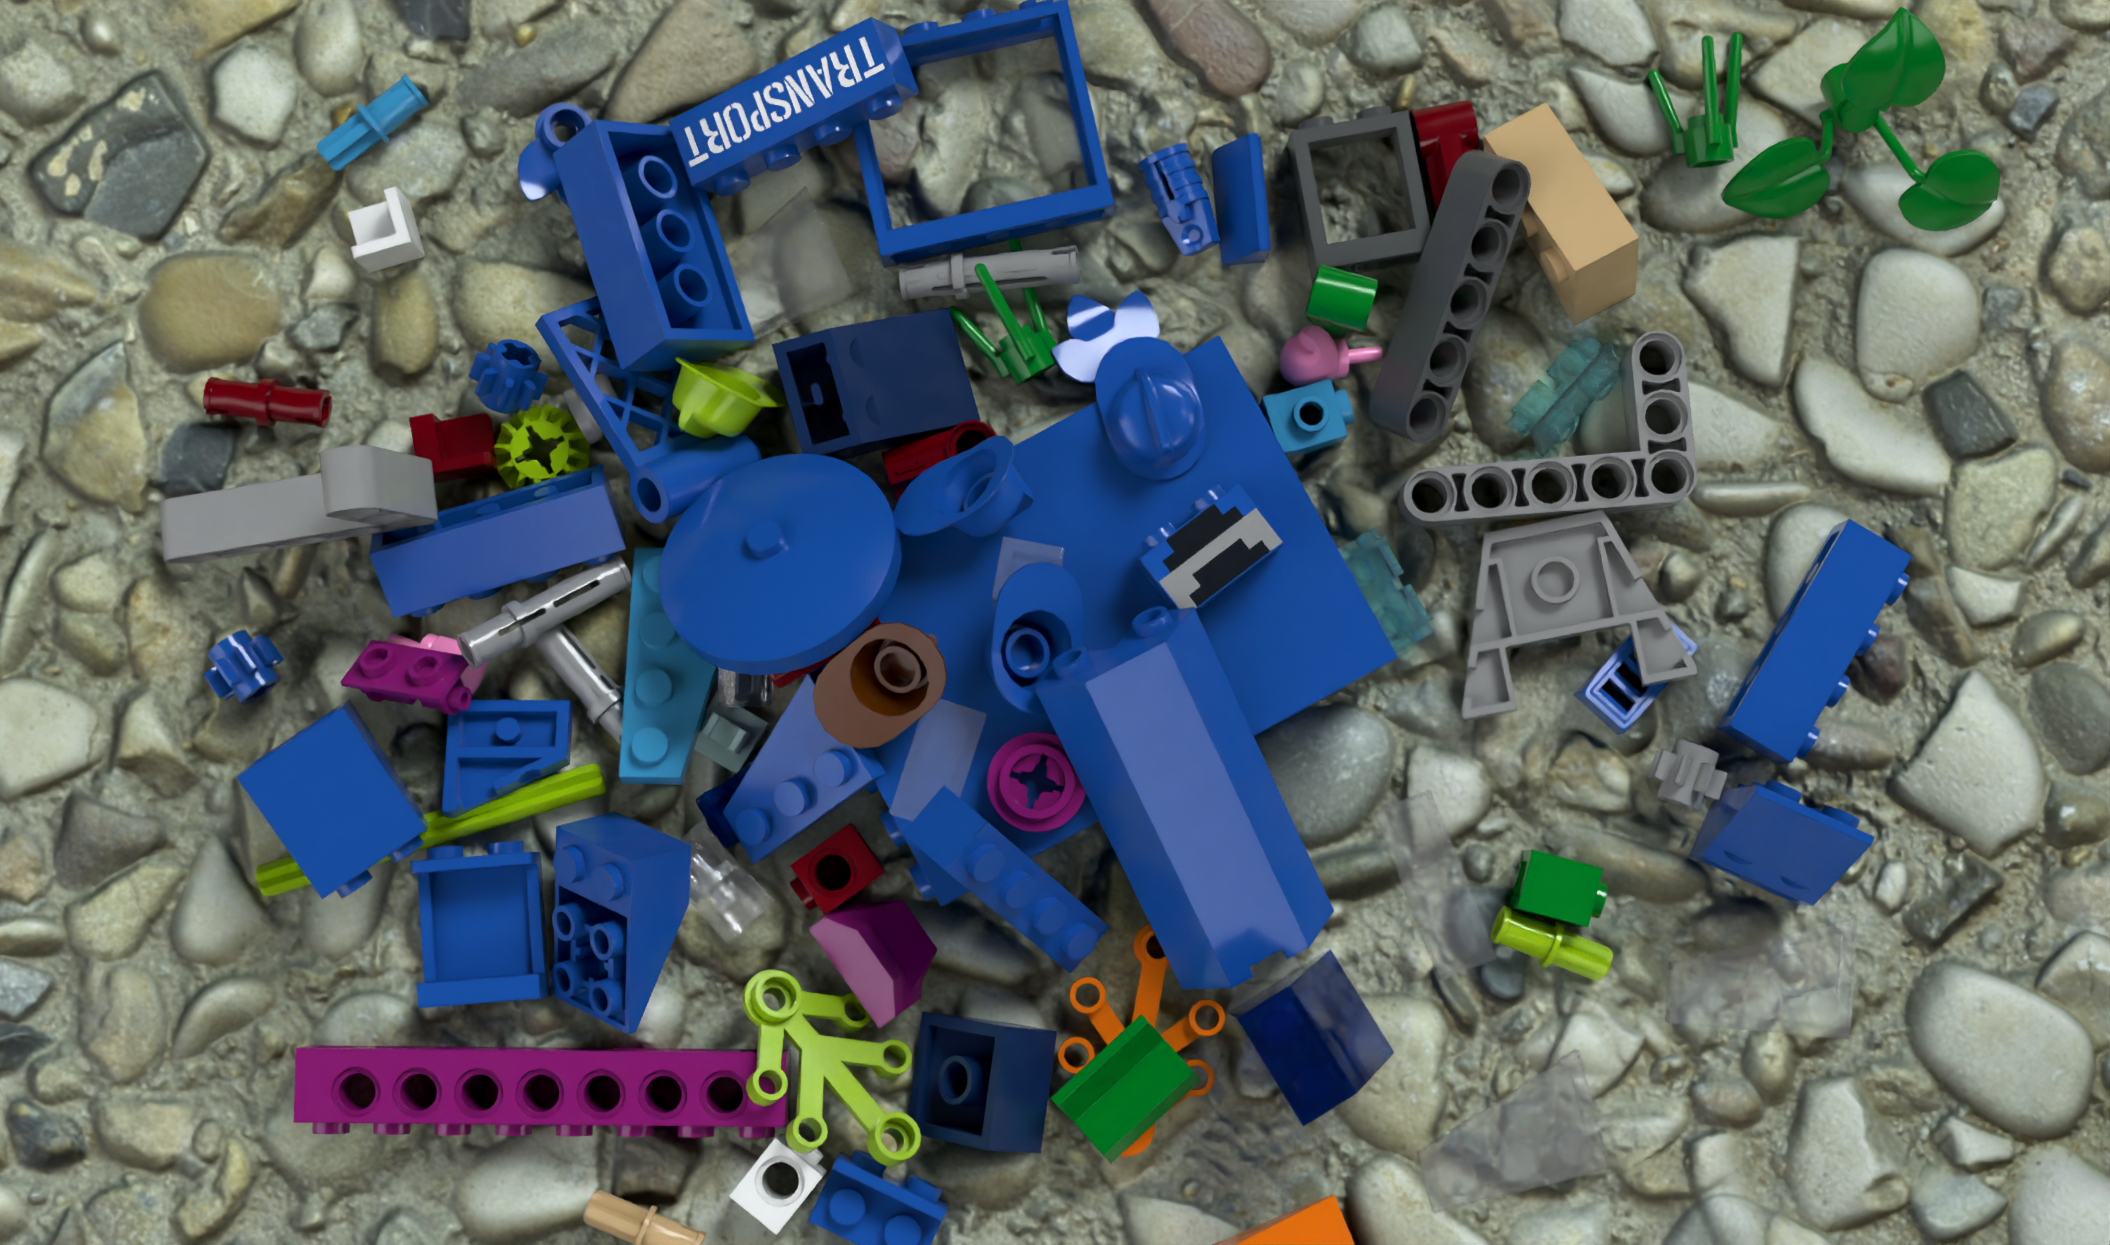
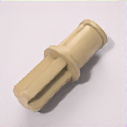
M596 1190L593 1193L584 1211L583 1221L587 1225L634 1245H702L706 1236L704 1231H697L657 1214V1206L652 1205L647 1210L602 1190Z

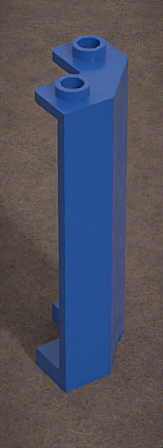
M1158 606L1147 609L1133 619L1131 629L1115 648L1087 651L1084 647H1076L1057 656L1052 662L1053 668L1036 686L1035 690L1182 990L1233 988L1254 977L1249 967L1282 950L1286 958L1289 959L1308 949L1334 912V909L1195 608L1167 610L1166 607Z

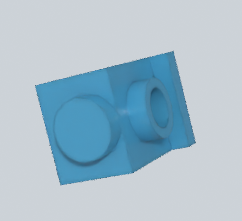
M1331 379L1280 394L1264 396L1259 404V408L1288 459L1344 442L1348 436L1345 426L1354 423V414L1346 390L1342 389L1334 392ZM1307 405L1317 407L1321 412V422L1316 425L1305 424L1300 418V409Z

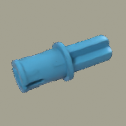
M404 74L397 83L365 107L361 103L356 105L359 111L318 142L316 146L318 152L336 172L341 171L380 140L388 143L390 141L387 137L389 133L421 108L427 107L429 103L409 77Z

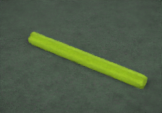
M590 763L538 779L456 818H446L442 813V809L424 814L429 822L427 829L419 834L424 844L414 852L602 795L606 792L603 772L598 764ZM292 856L259 865L255 870L258 887L263 896H274L311 884ZM386 856L376 864L388 861L390 858Z

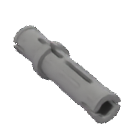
M1077 245L967 257L965 252H955L951 254V258L899 263V283L904 301L955 295L956 300L969 299L970 293L983 292L984 287L974 270L975 266L979 263L986 266L999 290L1080 283Z
M615 554L611 560L591 566L522 603L513 600L503 605L501 614L467 632L458 634L456 638L459 649L467 663L473 669H477L483 663L518 645L522 648H528L537 643V635L573 616L581 614L610 596L632 587L631 574L624 561ZM587 586L591 587V590L558 607L553 605ZM534 614L538 616L503 636L498 634Z
M534 614L518 623L517 627L534 620L538 616ZM563 622L537 635L538 640L534 645L589 711L586 716L594 725L600 723L621 747L625 686L622 684L617 686Z

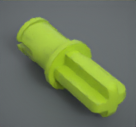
M1503 906L1496 916L1491 930L1490 939H1492V943L1501 944L1538 958V964L1544 968L1554 964L1592 980L1600 981L1607 975L1611 967L1613 952L1609 947L1565 931L1564 924L1559 921H1555L1550 925L1511 910L1508 906Z

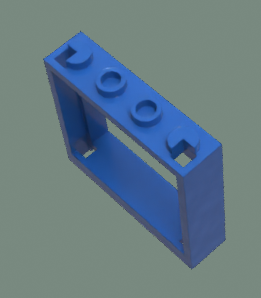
M1026 0L1019 4V10L996 14L993 9L976 10L962 16L960 23L938 27L936 22H921L903 30L904 35L898 37L910 68L1054 37L1088 186L893 229L868 119L852 127L884 268L899 265L900 262L919 261L1010 241L1012 238L1019 239L1113 218L1114 201L1067 0L1053 2V0L1041 2Z

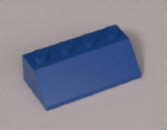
M593 120L553 153L621 371H670L682 366V364L675 360L676 356L687 361H702L747 347L756 341L707 192L691 185L670 126Z

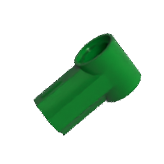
M1319 264L1305 311L1306 318L1313 325L1320 326L1327 331L1332 339L1339 338L1346 332H1353L1355 330L1363 332L1372 308L1378 280Z

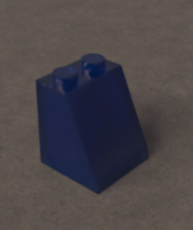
M1331 949L1228 1012L1289 1113L1303 1127L1357 1094L1394 1054L1393 1049Z

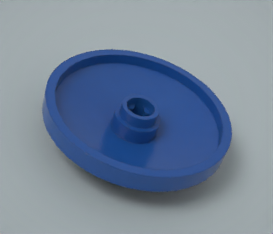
M805 453L786 454L762 459L745 465L716 481L681 515L667 539L659 566L658 580L662 606L682 641L696 655L714 666L750 675H771L798 670L830 657L846 647L870 626L888 601L899 575L902 560L901 532L897 528L895 515L883 492L868 475L855 466L833 457Z

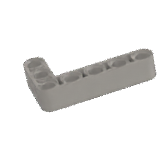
M1654 330L1645 333L1637 339L1621 358L1620 372L1628 452L1422 469L1409 477L1398 492L1396 505L1399 515L1406 523L1415 528L1428 529L1562 518L1598 510H1604L1606 514L1661 510L1683 500L1692 492L1696 485L1697 467L1686 358L1682 344L1676 336L1667 331ZM1642 349H1653L1661 354L1665 362V372L1662 375H1652L1643 369L1639 360ZM1659 407L1669 415L1671 429L1668 434H1657L1648 427L1645 420L1647 408ZM1654 466H1666L1673 471L1677 479V486L1673 494L1662 493L1653 485L1651 473ZM1605 470L1615 477L1618 484V492L1615 498H1603L1593 490L1591 479L1594 471ZM1547 475L1554 479L1559 488V498L1555 503H1543L1535 497L1531 488L1534 476ZM1480 479L1489 480L1496 485L1500 493V502L1497 507L1484 508L1476 503L1472 496L1474 481ZM1426 484L1434 487L1439 492L1441 507L1438 512L1424 513L1417 509L1412 500V490L1415 486Z
M370 445L334 447L320 451L321 473L159 501L164 562L170 564L205 562L438 522L432 461Z

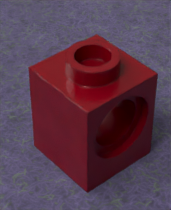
M849 823L792 863L790 866L798 877L789 883L809 912L819 906L824 915H828L888 872L855 825ZM831 855L842 856L847 860L851 868L849 882L842 889L836 891L824 887L818 876L821 862Z

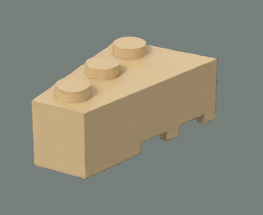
M1545 102L1483 135L1484 152L1519 161L1527 167L1530 173V193L1517 230L1529 244L1572 324L1575 326L1636 293L1639 237L1548 104Z

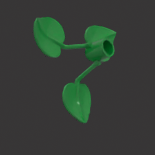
M1900 7L1887 25L1863 45L1848 63H1842L1831 68L1823 76L1820 90L1828 109L1819 114L1823 125L1820 149L1817 151L1813 141L1806 137H1795L1780 141L1762 151L1746 164L1730 180L1720 196L1726 205L1764 218L1782 219L1795 216L1809 209L1820 200L1830 184L1829 173L1822 164L1827 162L1832 155L1835 125L1851 133L1863 132L1872 126L1876 128L1910 178L1917 182L1900 196L1898 206L1903 217L1911 225L1919 229L1946 231L1974 221L1992 206V203L1997 200L2000 175L1990 157L1979 151L1969 149L1954 151L1941 156L1930 165L1925 174L1915 165L1883 120L1880 111H1887L1891 104L1911 107L1927 100L1942 83L1946 70L1945 58L1934 34L1913 13Z

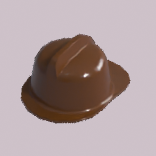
M902 622L881 623L867 630L835 656L818 675L813 692L815 714L824 730L840 743L855 748L879 747L896 738L932 709L944 694L947 681L945 660L937 647L938 639L934 634L926 635L920 629Z

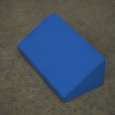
M1252 133L1220 146L1212 153L1218 232L1221 241V261L1227 266L1264 263L1271 250L1261 136L1258 137V133Z

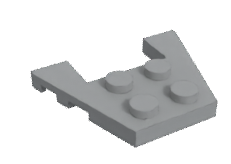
M1604 510L1484 533L1462 705L1463 721L1517 711L1506 650L1625 626L1630 628L1642 687L1697 676L1698 672L1695 662L1690 654L1686 652L1675 634L1671 622L1662 607H1659L1644 582L1640 570Z

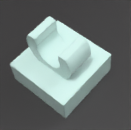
M716 693L705 711L706 714L694 750L740 776L770 724Z

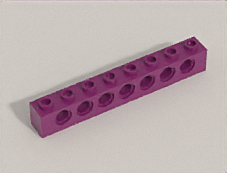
M309 1045L296 1048L293 1123H313V1134L350 1133V1123H373V1134L378 1135L410 1134L411 1124H434L435 1135L471 1134V1124H495V1135L499 1136L532 1135V1125H556L557 1136L573 1137L592 1136L593 1125H617V1136L649 1137L654 1136V1126H678V1137L690 1138L714 1137L715 1126L739 1127V1137L772 1138L775 1137V1127H785L790 1123L791 1049L782 1050L781 1070L784 1071L788 1079L786 1093L774 1104L760 1106L749 1098L746 1091L747 1080L757 1068V1049ZM358 1073L368 1076L375 1085V1098L368 1107L357 1104L350 1093L351 1081ZM418 1074L430 1077L436 1085V1099L430 1107L418 1105L411 1096L410 1086ZM479 1074L489 1076L497 1085L498 1097L491 1108L479 1106L471 1096V1084ZM538 1075L549 1076L558 1085L559 1099L553 1108H543L537 1105L532 1098L531 1085ZM598 1076H609L619 1085L621 1092L620 1100L613 1109H605L598 1106L592 1098L591 1087ZM659 1076L671 1077L681 1087L682 1098L675 1109L661 1108L652 1098V1085ZM765 1076L759 1077L761 1090L767 1094H775L773 1081ZM731 1077L741 1085L743 1099L737 1109L725 1110L714 1102L712 1087L717 1078Z

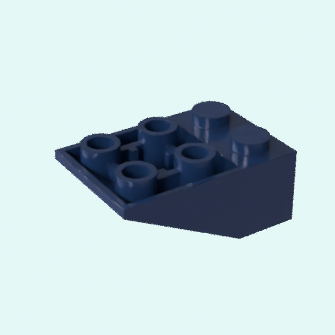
M949 308L829 328L772 344L802 454H818L843 461L952 430L964 421H981Z

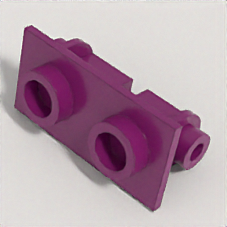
M376 640L369 642L340 681L344 687L360 689L371 701L381 702L388 700L413 705L416 700H420L423 707L438 709L448 715H455L459 711L467 710L472 700L471 690L464 686L460 678L469 665L463 655Z

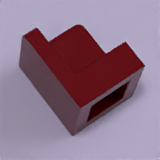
M433 413L409 417L415 456L432 461L434 484L498 472L497 456L493 449L496 445L492 419L488 414L481 413L443 421Z

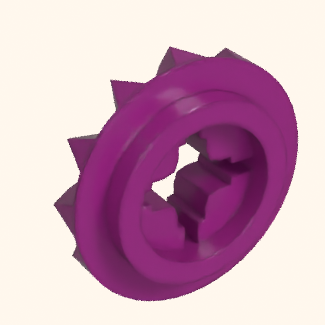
M1030 732L1018 735L1006 742L997 751L989 766L987 789L991 803L1006 822L1018 829L1029 832H1045L1056 829L1068 822L1083 803L1086 792L1059 737L1053 734ZM1042 755L1047 756L1045 764L1048 767L1047 778L1055 781V785L1064 787L1063 793L1055 790L1052 793L1042 792L1039 799L1034 801L1033 808L1028 809L1026 808L1029 798H1027V787L1020 784L1018 779L1011 778L1010 774L1011 772L1020 775L1022 772L1032 773L1036 764L1040 763Z

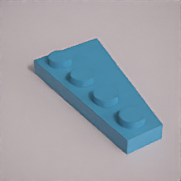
M634 547L619 778L622 784L683 785L706 714L705 706L713 681L716 682L720 670L719 667L708 663L689 649L674 629L664 611L658 580L659 566L664 548Z

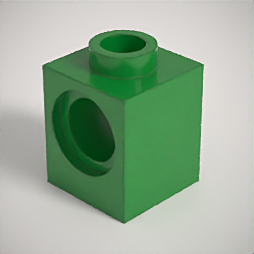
M1533 849L1523 850L1509 907L1517 911L1573 926L1589 927L1591 917H1600L1607 896L1608 885L1607 883L1600 882L1603 868Z

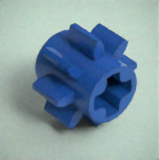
M512 339L502 340L497 345L493 342L489 343L485 354H476L468 375L469 378L478 381L475 394L479 397L480 401L487 408L503 414H512L519 409L528 411L532 400H540L548 381L547 375L538 372L542 360L536 351L529 345Z
M246 630L238 631L220 641L207 654L215 667L204 673L203 676L219 699L224 697L225 700H228L235 695L241 705H245L265 695L280 681L273 667L284 661V658L270 638H264L262 634L252 639Z

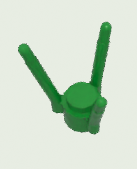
M1734 32L1731 35L1724 116L1718 110L1714 42L1710 35L1704 36L1701 41L1705 114L1688 118L1687 130L1683 131L1659 72L1653 69L1648 73L1655 98L1671 135L1673 156L1685 155L1687 168L1713 167L1734 161L1733 149L1738 148L1736 122L1743 40L1742 34L1739 32Z
M1012 238L1009 241L1011 252L1023 251L1019 239ZM982 263L977 264L974 268L975 273L1008 332V335L998 342L1003 352L1001 353L955 306L948 307L951 318L960 330L992 362L1001 379L1011 375L1016 385L1020 386L1056 365L1051 351L1057 344L1048 330L1035 287L1022 288L1035 329L1034 333L1029 324L1020 328L986 266Z

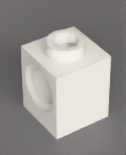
M780 1133L729 1197L777 1235L826 1174L827 1170L818 1164L823 1158V1154L818 1149L807 1154L798 1153L789 1146L786 1137ZM778 1162L791 1165L796 1170L799 1178L797 1190L787 1195L774 1192L769 1187L766 1178L770 1165Z

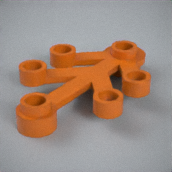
M1150 923L1139 929L1133 941L1134 954L1142 964L1131 1023L1142 1014L1155 1028L1165 972L1171 965L1166 955L1162 958H1153L1148 954L1146 949L1147 941L1155 935ZM1089 976L1081 977L1072 984L1069 992L1072 1006L1077 1011L1086 1013L1108 1045L1125 1028L1105 1000L1106 992L1104 986L1099 980ZM1085 983L1095 985L1099 991L1098 1001L1090 1007L1079 1004L1076 999V990ZM1198 1000L1190 1007L1187 1016L1160 1035L1177 1053L1201 1035L1212 1036L1218 1033L1225 1023L1224 1010L1214 1000ZM1211 1006L1216 1010L1218 1020L1212 1028L1202 1029L1196 1024L1195 1014L1200 1007ZM1072 1036L1064 1040L1058 1051L1061 1066L1066 1071L1075 1075L1095 1057L1092 1044L1080 1036ZM1079 1043L1086 1047L1088 1059L1083 1065L1072 1066L1066 1061L1064 1053L1069 1045ZM1201 1059L1185 1061L1189 1067L1200 1066L1204 1068L1207 1080L1202 1087L1191 1089L1170 1109L1189 1096H1202L1212 1088L1214 1073L1205 1061ZM1155 1123L1120 1156H1134L1145 1150L1153 1139Z

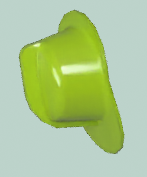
M677 356L675 358L682 366L672 395V402L681 412L679 427L687 433L700 438H711L717 434L737 437L763 407H783L788 404L786 395L781 390L763 379L738 368L714 362L687 361Z

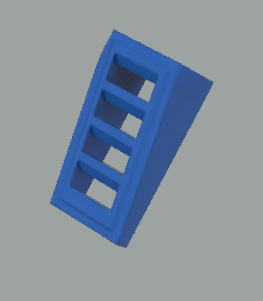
M1671 622L1672 628L1684 649L1692 656L1699 646ZM1631 632L1573 694L1617 735L1625 733L1669 683L1645 686L1639 692L1616 671L1623 663L1640 678L1637 660L1631 654L1634 650ZM1607 680L1631 701L1625 709L1601 688Z

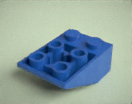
M1767 780L1765 785L1752 782L1751 786L1738 784L1737 788L1723 790L1720 800L1712 801L1689 857L1796 905L1814 906L1871 846L1874 836L1857 829L1860 819L1827 805H1824L1823 810L1804 806L1799 803L1802 793L1779 782Z
M615 811L556 826V852L553 857L555 870V909L552 915L554 927V966L551 973L554 986L553 996L628 1035L637 1031L689 905L691 845Z

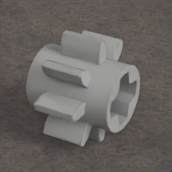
M1676 739L1672 752L1663 749L1656 751L1647 776L1652 780L1661 782L1656 797L1673 805L1700 812L1704 799L1719 801L1728 777V773L1715 769L1719 753L1698 744Z

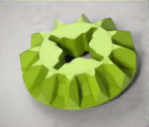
M547 404L530 407L528 411L519 409L518 413L508 422L501 424V432L496 445L493 447L497 456L498 473L513 490L586 469L590 462V444L573 415L568 411ZM533 430L546 443L565 440L557 444V448L550 452V459L552 461L550 465L553 470L551 474L537 460L529 462L524 460L519 463L520 460L526 458V454L533 450L531 442L533 438L530 433Z

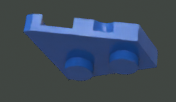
M471 700L467 710L459 711L455 715H448L442 813L446 818L461 816L570 765L573 706L570 700Z

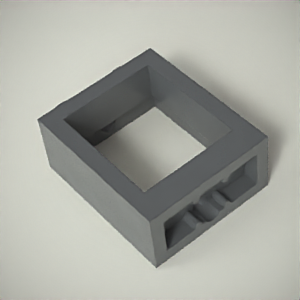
M1377 106L1358 112L1355 120L1334 123L1332 117L1321 116L1300 122L1298 124L1299 130L1290 132L1286 148L1312 282L1315 280L1319 264L1358 274L1419 263L1431 226L1408 110L1392 113L1390 106ZM1392 136L1410 229L1328 244L1310 151Z

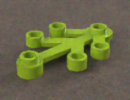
M764 970L754 975L746 984L742 994L744 1011L747 1017L758 1026L757 1068L747 1080L746 1091L749 1098L760 1106H770L786 1093L788 1079L784 1071L781 1070L783 1039L785 1035L799 1051L796 1118L789 1123L786 1129V1140L789 1146L798 1153L807 1154L813 1152L825 1142L828 1135L827 1124L822 1118L825 1082L868 1133L866 1139L867 1148L877 1162L886 1166H897L912 1157L919 1149L921 1143V1133L917 1123L910 1116L902 1112L885 1114L844 1065L869 1067L883 1079H896L911 1065L912 1054L909 1047L898 1039H888L883 1043L819 1035L804 1017L833 1020L839 1030L850 1034L860 1031L872 1018L854 992L848 993L844 997L805 992L801 990L799 983L793 976L779 970ZM767 993L775 996L779 1002V1010L774 1011L768 1008L763 1001V994ZM845 1005H852L857 1008L860 1013V1021L850 1020L846 1016ZM884 1051H891L898 1057V1068L890 1067L885 1062ZM765 1076L773 1081L775 1094H767L761 1090L759 1077ZM799 1124H807L814 1130V1142L805 1141L800 1136ZM883 1133L889 1134L895 1139L897 1144L896 1152L889 1151L883 1145L881 1140Z

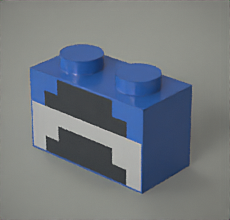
M1239 483L1227 492L1218 484L1190 506L1196 516L1177 530L1168 522L1140 544L1146 551V554L1139 558L1137 566L1171 610L1194 607L1196 612L1200 611L1280 550L1285 543Z

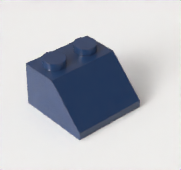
M922 1011L908 1116L917 1123L922 1136L987 1151L1041 1153L1057 1031L1014 1023Z

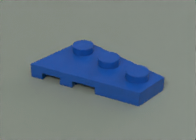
M823 668L806 675L722 812L753 864L771 856L886 774L871 748H855L840 743L827 733L815 714L813 692L817 677Z

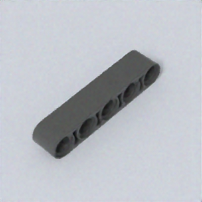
M1478 150L1468 151L1456 161L1371 395L1369 404L1370 418L1374 425L1418 444H1427L1434 441L1445 428L1529 197L1531 188L1530 173L1521 162Z

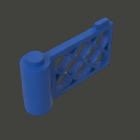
M598 296L541 315L536 322V328L630 474L629 488L632 500L641 515L651 523L660 524L683 514L716 481L745 465L761 460L758 446L744 433L737 437L717 434L711 438H700L681 430L678 423L671 421L674 407L672 395L681 367L668 371V382H664L640 371H621L618 362L600 355L604 338L612 340ZM572 324L593 333L590 351L570 343L561 327ZM596 371L625 383L621 400L601 392L594 381ZM636 387L664 398L660 416L632 405ZM628 421L657 432L654 446L639 452L626 431Z

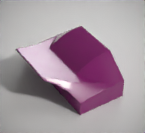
M851 900L809 928L814 938L878 1028H881L921 998L922 981L937 953V948L903 900L872 904Z

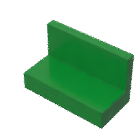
M1141 1014L1055 1093L1051 1100L1078 1126L1098 1151L1112 1163L1201 1079Z

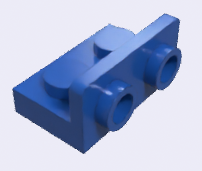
M855 1148L852 1156L842 1152L837 1156L808 1221L857 1245H931L947 1213L949 1204L939 1199L943 1190L936 1185L914 1175H910L906 1183L884 1173L887 1166L877 1162L870 1153Z

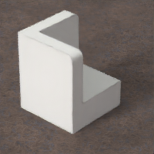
M396 186L384 189L387 201L348 212L357 245L351 247L353 258L368 273L425 257L410 201Z

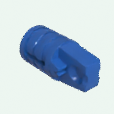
M1186 143L1176 144L1151 154L1138 163V168L1145 178L1144 182L1147 189L1151 192L1152 201L1158 208V215L1183 256H1194L1212 248L1221 241L1207 191L1203 188L1202 179L1197 174L1196 165L1189 155L1190 151Z

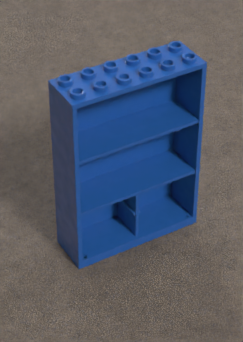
M1220 336L1183 355L1192 372L1205 414L1207 439L1202 455L1190 470L1173 479L1155 481L1134 475L1119 462L1113 451L1098 402L1096 401L1013 446L1014 458L1012 464L1020 472L1026 485L1032 490L1034 500L1029 508L1010 519L996 533L988 537H971L950 526L919 537L904 535L901 532L902 560L899 575L888 601L877 617L881 623L902 622L920 629L926 635L934 634L938 639L937 647L945 660L947 681L944 694L932 709L896 738L879 747H871L886 774L866 787L865 790L870 794L880 791L889 809L879 814L896 847L899 846L900 848L908 843L918 864L908 868L925 901L937 897L940 905L946 906L970 892L903 834L943 785L1030 859L1100 822L1087 794H1085L1083 803L1077 813L1062 826L1045 832L1024 831L1006 822L997 813L989 798L987 789L989 766L997 751L1006 742L1018 735L1030 732H1045L1058 736L1047 713L1036 715L1019 711L1007 702L985 668L983 658L984 643L987 634L993 626V615L998 593L1009 576L1023 566L1047 562L1061 566L1074 577L1083 596L1084 620L1081 647L1086 648L1087 651L1115 648L1131 629L1132 621L1137 615L1147 609L1158 606L1171 610L1137 566L1139 558L1146 554V551L1140 544L1168 522L1177 530L1196 516L1190 506L1218 484L1227 492L1239 483L1285 543L1280 550L1198 611L1197 614L1253 736L1255 737L1384 667L1398 657ZM825 664V665L819 667L818 669H820V668H823V669H824L827 664ZM1042 755L1040 763L1036 764L1032 773L1022 772L1020 775L1011 772L1010 774L1011 778L1018 779L1020 784L1027 787V798H1029L1026 808L1028 809L1033 808L1034 801L1039 799L1042 792L1052 793L1055 790L1063 793L1064 787L1055 785V781L1047 778L1048 767L1045 766L1047 756Z

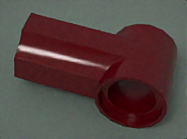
M1470 100L1409 111L1418 163L1423 162L1434 219L1456 161L1464 153L1478 150L1479 148L1477 121Z
M969 420L958 424L952 430L882 452L885 470L897 502L908 485L923 471L941 461L960 454V446L967 437L979 434L989 439L993 436H998L996 432L984 422Z

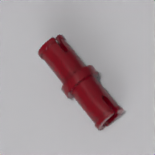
M210 377L204 388L203 407L206 409L205 413L207 415L215 416L217 414L253 418L258 425L274 426L277 421L316 425V427L325 428L331 416L332 397L329 396V390L280 386L278 380L263 378L258 384Z

